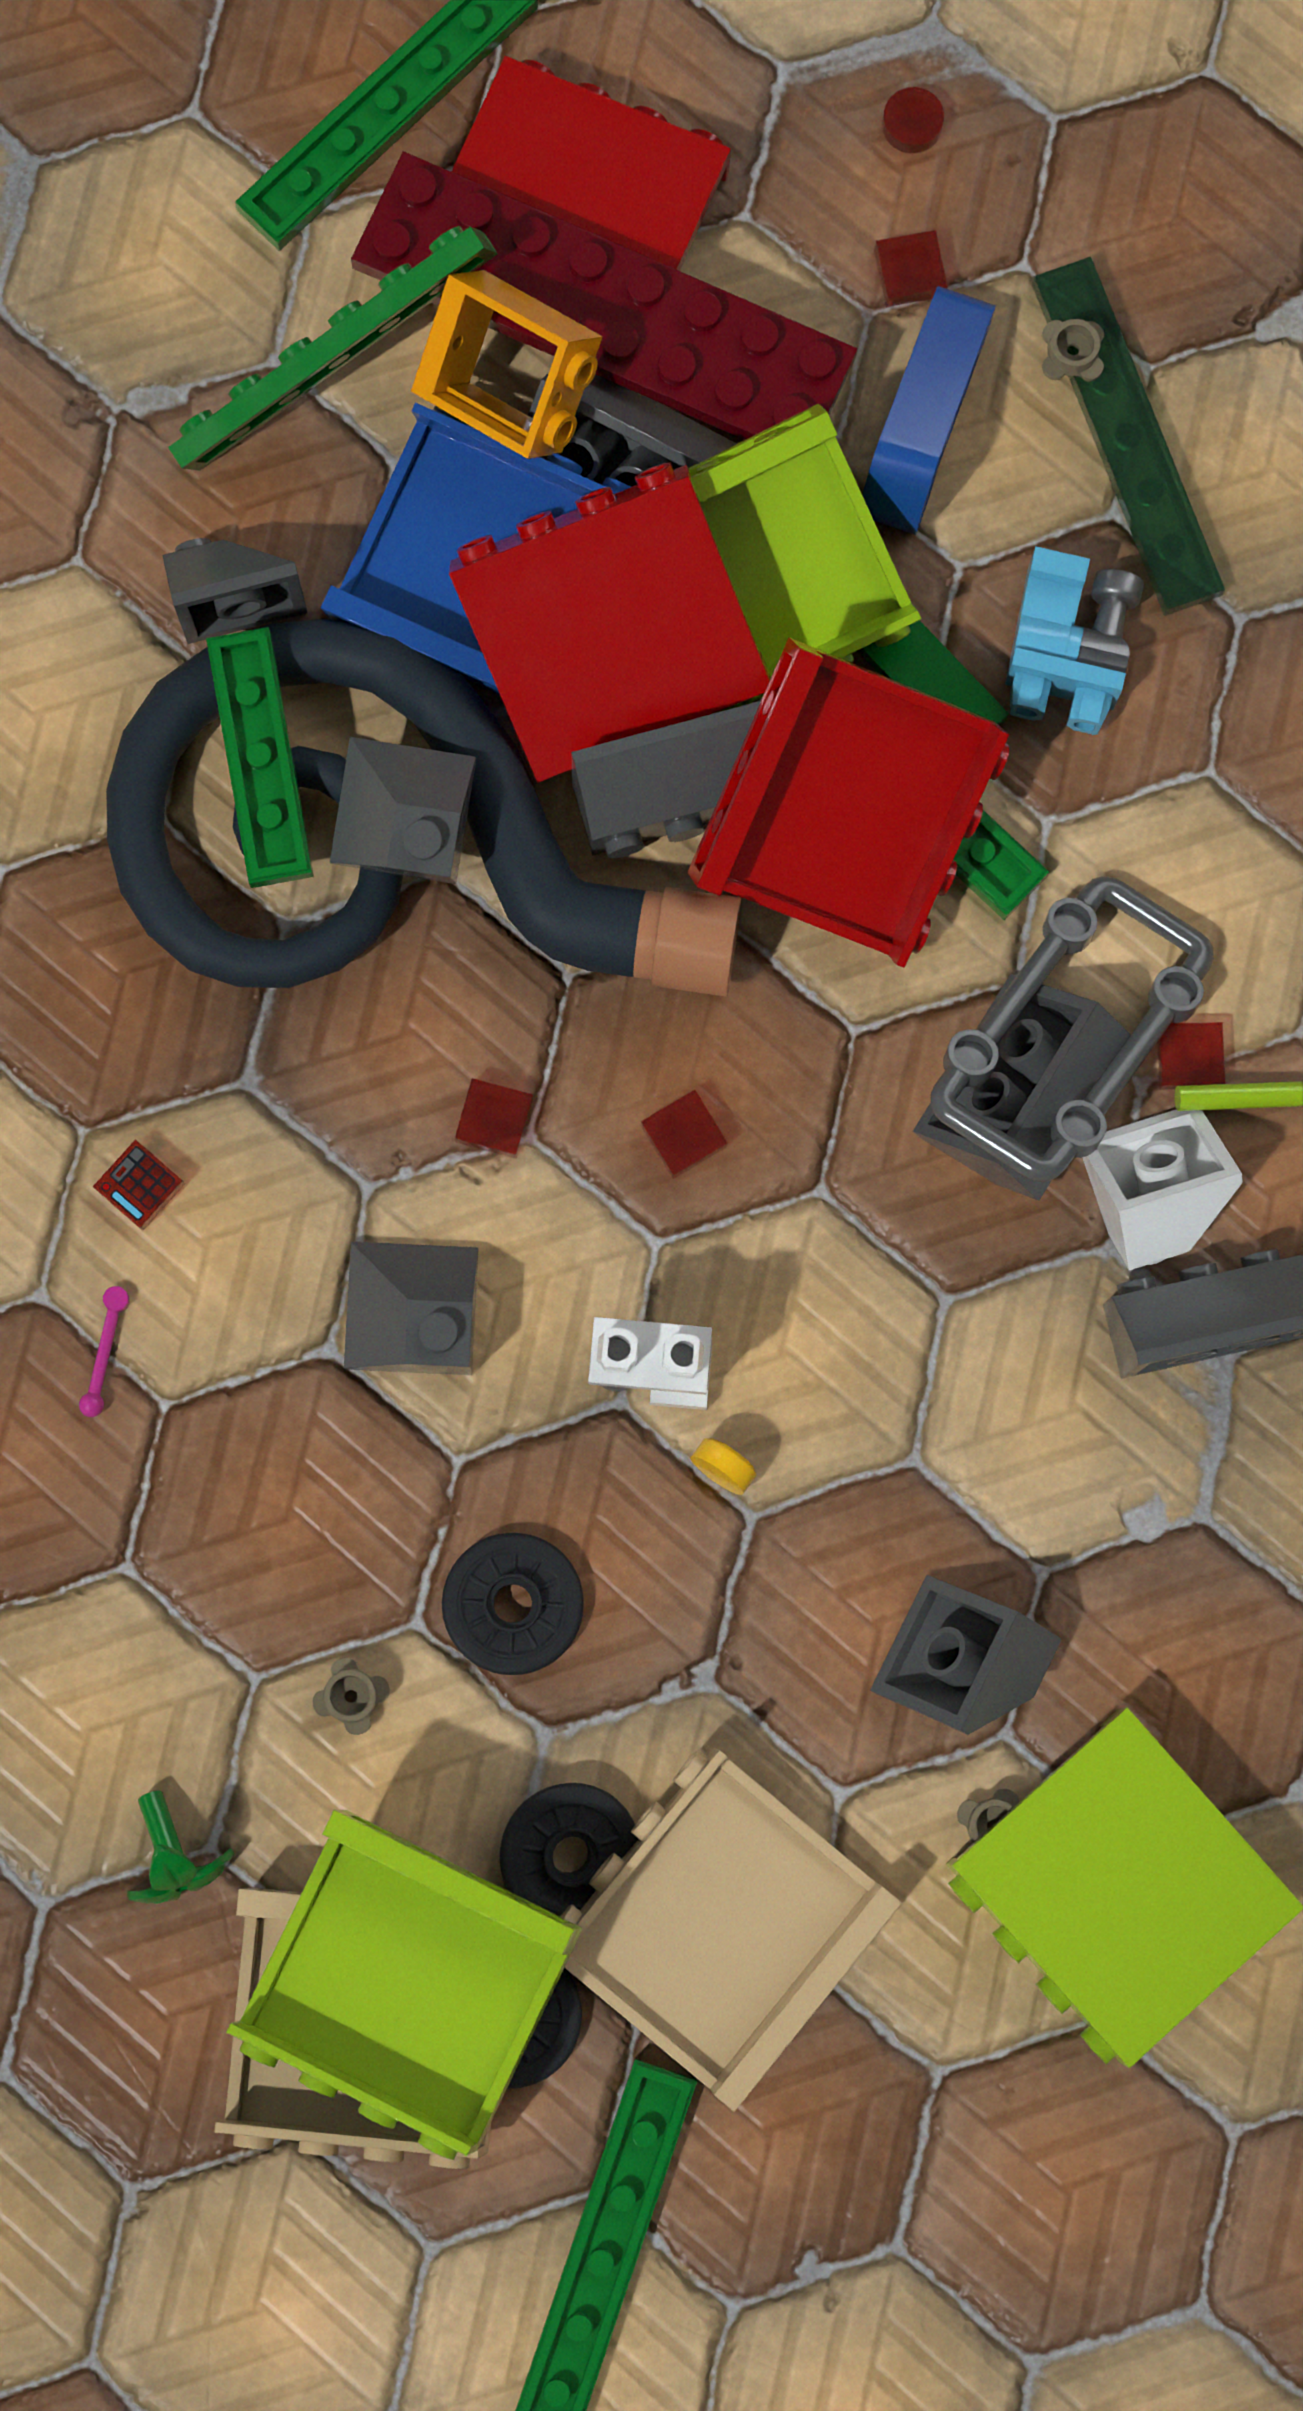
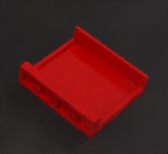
M505 55L451 172L680 271L720 180L726 182L728 178L731 148L725 146L717 136L706 130L692 129L688 131L667 122L661 113L650 107L638 105L632 108L611 99L606 91L594 84L581 82L576 85L555 76L550 68L538 61L525 59L520 62Z
M663 463L649 468L635 477L637 485L613 494L611 487L592 491L575 501L578 509L557 518L553 517L551 511L533 515L516 525L517 534L494 542L492 535L474 539L460 546L456 550L459 557L450 561L449 576L537 783L571 770V752L707 716L766 691L771 679L762 653L759 652L695 492L687 465L673 470L671 463Z
M788 637L687 873L698 888L721 896L722 891L734 894L887 954L896 965L905 968L911 953H919L928 938L931 920L927 917L937 895L944 896L952 885L957 870V862L953 859L963 837L970 838L979 825L983 812V804L979 801L989 779L996 780L1005 767L1009 755V745L1006 744V741L1010 734L994 721Z

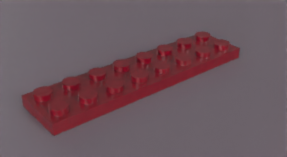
M405 151L402 152L351 257L352 269L381 281L394 269L407 263L414 268L432 255L429 249L430 244L446 231L460 226L463 231L470 226L485 233L498 254L475 271H487L603 336L595 357L597 359L595 375L745 440L817 404H820L830 415L858 351V348ZM442 295L431 303L439 306ZM493 311L488 328L555 356L558 346Z

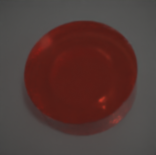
M908 87L897 91L889 98L884 108L882 130L886 140L894 148L905 153H921L930 149L938 141L944 123L942 104L933 93L923 88Z

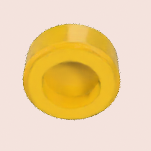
M704 1438L690 1457L693 1464L708 1478L738 1495H743L756 1477L755 1468L746 1458L730 1446L714 1438Z

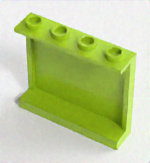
M820 404L806 409L688 468L695 492L757 648L762 653L770 677L773 675L788 637L852 662L854 660L853 652L874 642L876 647L893 644L910 633L911 630L908 625L921 619L918 610L913 606L835 437L838 434L828 412ZM764 693L747 699L745 701H742L740 703H737L735 705H732L730 707H727L725 709H722L720 711H717L715 713L748 705L760 698H763Z
M1126 1707L1116 1710L1100 1725L1101 1729L958 1858H952L946 1865L956 1875L948 1885L973 1913L983 1906L1000 1925L992 1935L1003 1949L1017 1963H1020L1027 1956L1043 1974L1044 1977L1036 1983V1986L1061 2014L1071 2007L1088 2027L1080 2036L1106 2065L1116 2058L1120 2064L1131 2068L1303 1910V1905Z
M333 1810L322 1835L328 1837V1840L241 2020L230 2023L226 2033L243 2041L239 2051L249 2058L270 2067H276L278 2061L281 2060L302 2071L298 2081L309 2089L331 2098H335L339 2090L362 2102L358 2112L371 2121L394 2129L399 2121L421 2132L418 2143L426 2149L451 2160L455 2159L458 2152L468 2156L478 2150L583 1928L348 1810Z

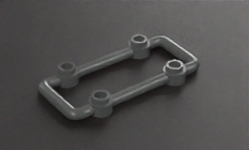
M1101 876L1092 879L1082 888L1076 898H1063L1051 906L1043 924V936L1045 939L976 1030L967 1029L960 1031L952 1037L943 1057L945 1072L936 1082L930 1094L931 1108L935 1116L942 1123L1022 1176L1033 1181L1046 1182L1057 1178L1067 1168L1073 1158L1091 1155L1098 1148L1107 1129L1104 1115L1171 1023L1186 1021L1194 1015L1204 994L1201 981L1211 968L1214 960L1213 947L1205 935L1132 887L1113 877ZM1104 901H1107L1188 953L1189 956L1181 967L1172 966L1159 972L1148 994V1002L1151 1008L1085 1099L1067 1102L1059 1109L1051 1126V1139L1053 1143L1043 1156H1039L957 1102L956 1099L965 1087L981 1085L990 1078L999 1057L998 1042L1063 955L1081 952L1089 945L1097 928L1095 912Z

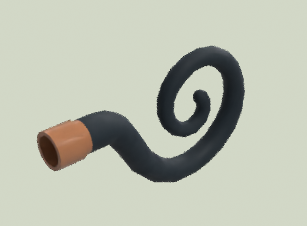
M327 619L274 623L256 628L269 627L280 687L331 683L372 692L411 720L432 750L477 758L467 820L485 869L508 919L530 943L553 960L586 971L651 980V986L728 997L738 937L742 898L727 895L718 896L713 893L665 887L664 893L589 883L579 879L570 868L552 833L515 743L464 675L443 663L411 649L393 637L383 636L354 624ZM206 647L157 681L123 730L106 789L107 842L119 889L147 935L189 971L236 987L291 988L340 971L377 941L399 903L403 875L360 869L357 885L346 905L320 925L284 940L247 938L226 931L196 905L172 869L164 834L165 797L178 759L201 730L220 717L208 647ZM302 746L291 748L298 788L303 787L321 791L339 804L346 759L339 754ZM234 806L232 828L241 853L244 855L236 808Z

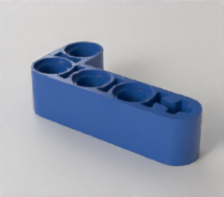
M937 286L878 441L862 496L875 522L916 535L931 494L938 467L984 345L996 305Z

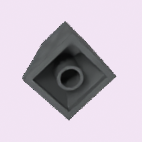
M207 538L185 541L175 548V552L162 555L173 605L187 644L308 613L297 568L293 561L230 541L219 540L211 542Z
M350 737L330 863L456 884L477 758Z
M351 1242L344 1370L472 1375L478 1247Z
M926 1575L870 1691L969 1735L1034 1698L1062 1639L1018 1611Z

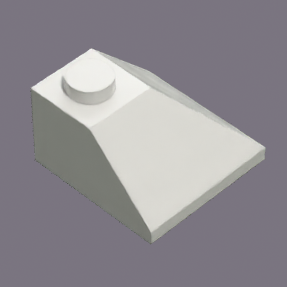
M1176 1109L1106 1131L1098 1148L1091 1155L1082 1157L1107 1232L1128 1270L1157 1264L1164 1259L1189 1252L1243 1183L1240 1169L1202 1110L1177 1111Z

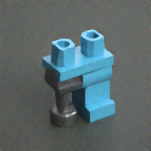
M1035 546L1027 570L1010 665L1005 685L1011 686L1010 714L1032 721L1042 720L1049 695L1072 700L1066 726L1075 731L1097 735L1109 709L1114 710L1123 689L1129 660V646L1122 639L1126 610L1134 609L1139 605L1144 581L1135 574L1123 570L1102 569L1097 571L1091 593L1092 598L1100 604V608L1093 629L1075 626L1074 623L1090 559Z

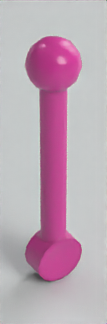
M119 1286L108 1288L103 1295V1303L107 1308V1313L89 1390L79 1401L80 1412L86 1417H96L104 1409V1401L100 1394L119 1313L128 1307L130 1300L128 1293Z

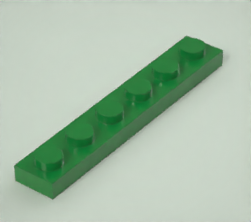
M460 226L446 231L430 244L429 249L432 255L414 268L407 263L391 271L378 283L382 291L363 305L359 300L345 305L329 318L328 323L332 328L313 342L309 337H305L290 345L278 356L281 365L263 378L259 373L249 376L230 390L228 395L232 401L216 413L212 414L210 410H205L185 422L179 429L183 437L168 447L182 469L202 470L441 296L449 274L473 272L496 256L498 253L485 233L471 226L464 231Z

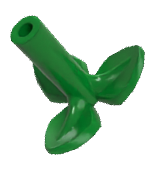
M159 1790L152 1791L138 1799L154 1847L149 1867L151 1887L139 1891L127 1890L128 1900L146 1904H159L178 1900L181 1896V1891L186 1889L191 1892L198 1891L222 1874L234 1856L231 1848L213 1862L203 1866H195L183 1853L163 1792Z

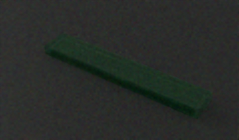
M1088 257L1034 276L1032 287L1047 324L1053 320L1064 322L1070 319H1080L1086 322H1096L1103 329L1104 337L1098 352V358L1104 364L1100 377L1094 381H1085L1080 376L1068 377L1164 616L1222 596L1225 587L1092 258ZM1075 346L1067 348L1070 355H1077L1079 353L1078 348Z

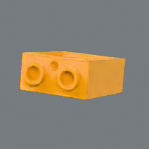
M485 270L449 274L411 392L527 459L562 453L563 448L570 442L577 426L575 414L584 389L591 383L596 373L597 359L595 357L603 336ZM493 311L558 346L533 418L470 383Z

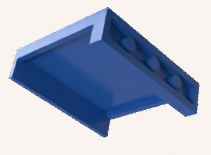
M415 402L412 413L417 422L340 588L330 586L321 609L332 621L354 624L380 635L393 637L411 649L455 669L464 675L468 682L500 696L449 576L450 561L459 557L456 550L460 546L486 535H492L494 542L518 533L516 529L518 523L542 512L551 511L553 517L557 518L578 509L575 501L592 491L611 487L613 494L630 488V486L608 477L605 478L602 485L580 475L583 470L580 465L559 454L548 455L546 460L540 457L527 459L475 428L468 426V424L437 406L432 410Z

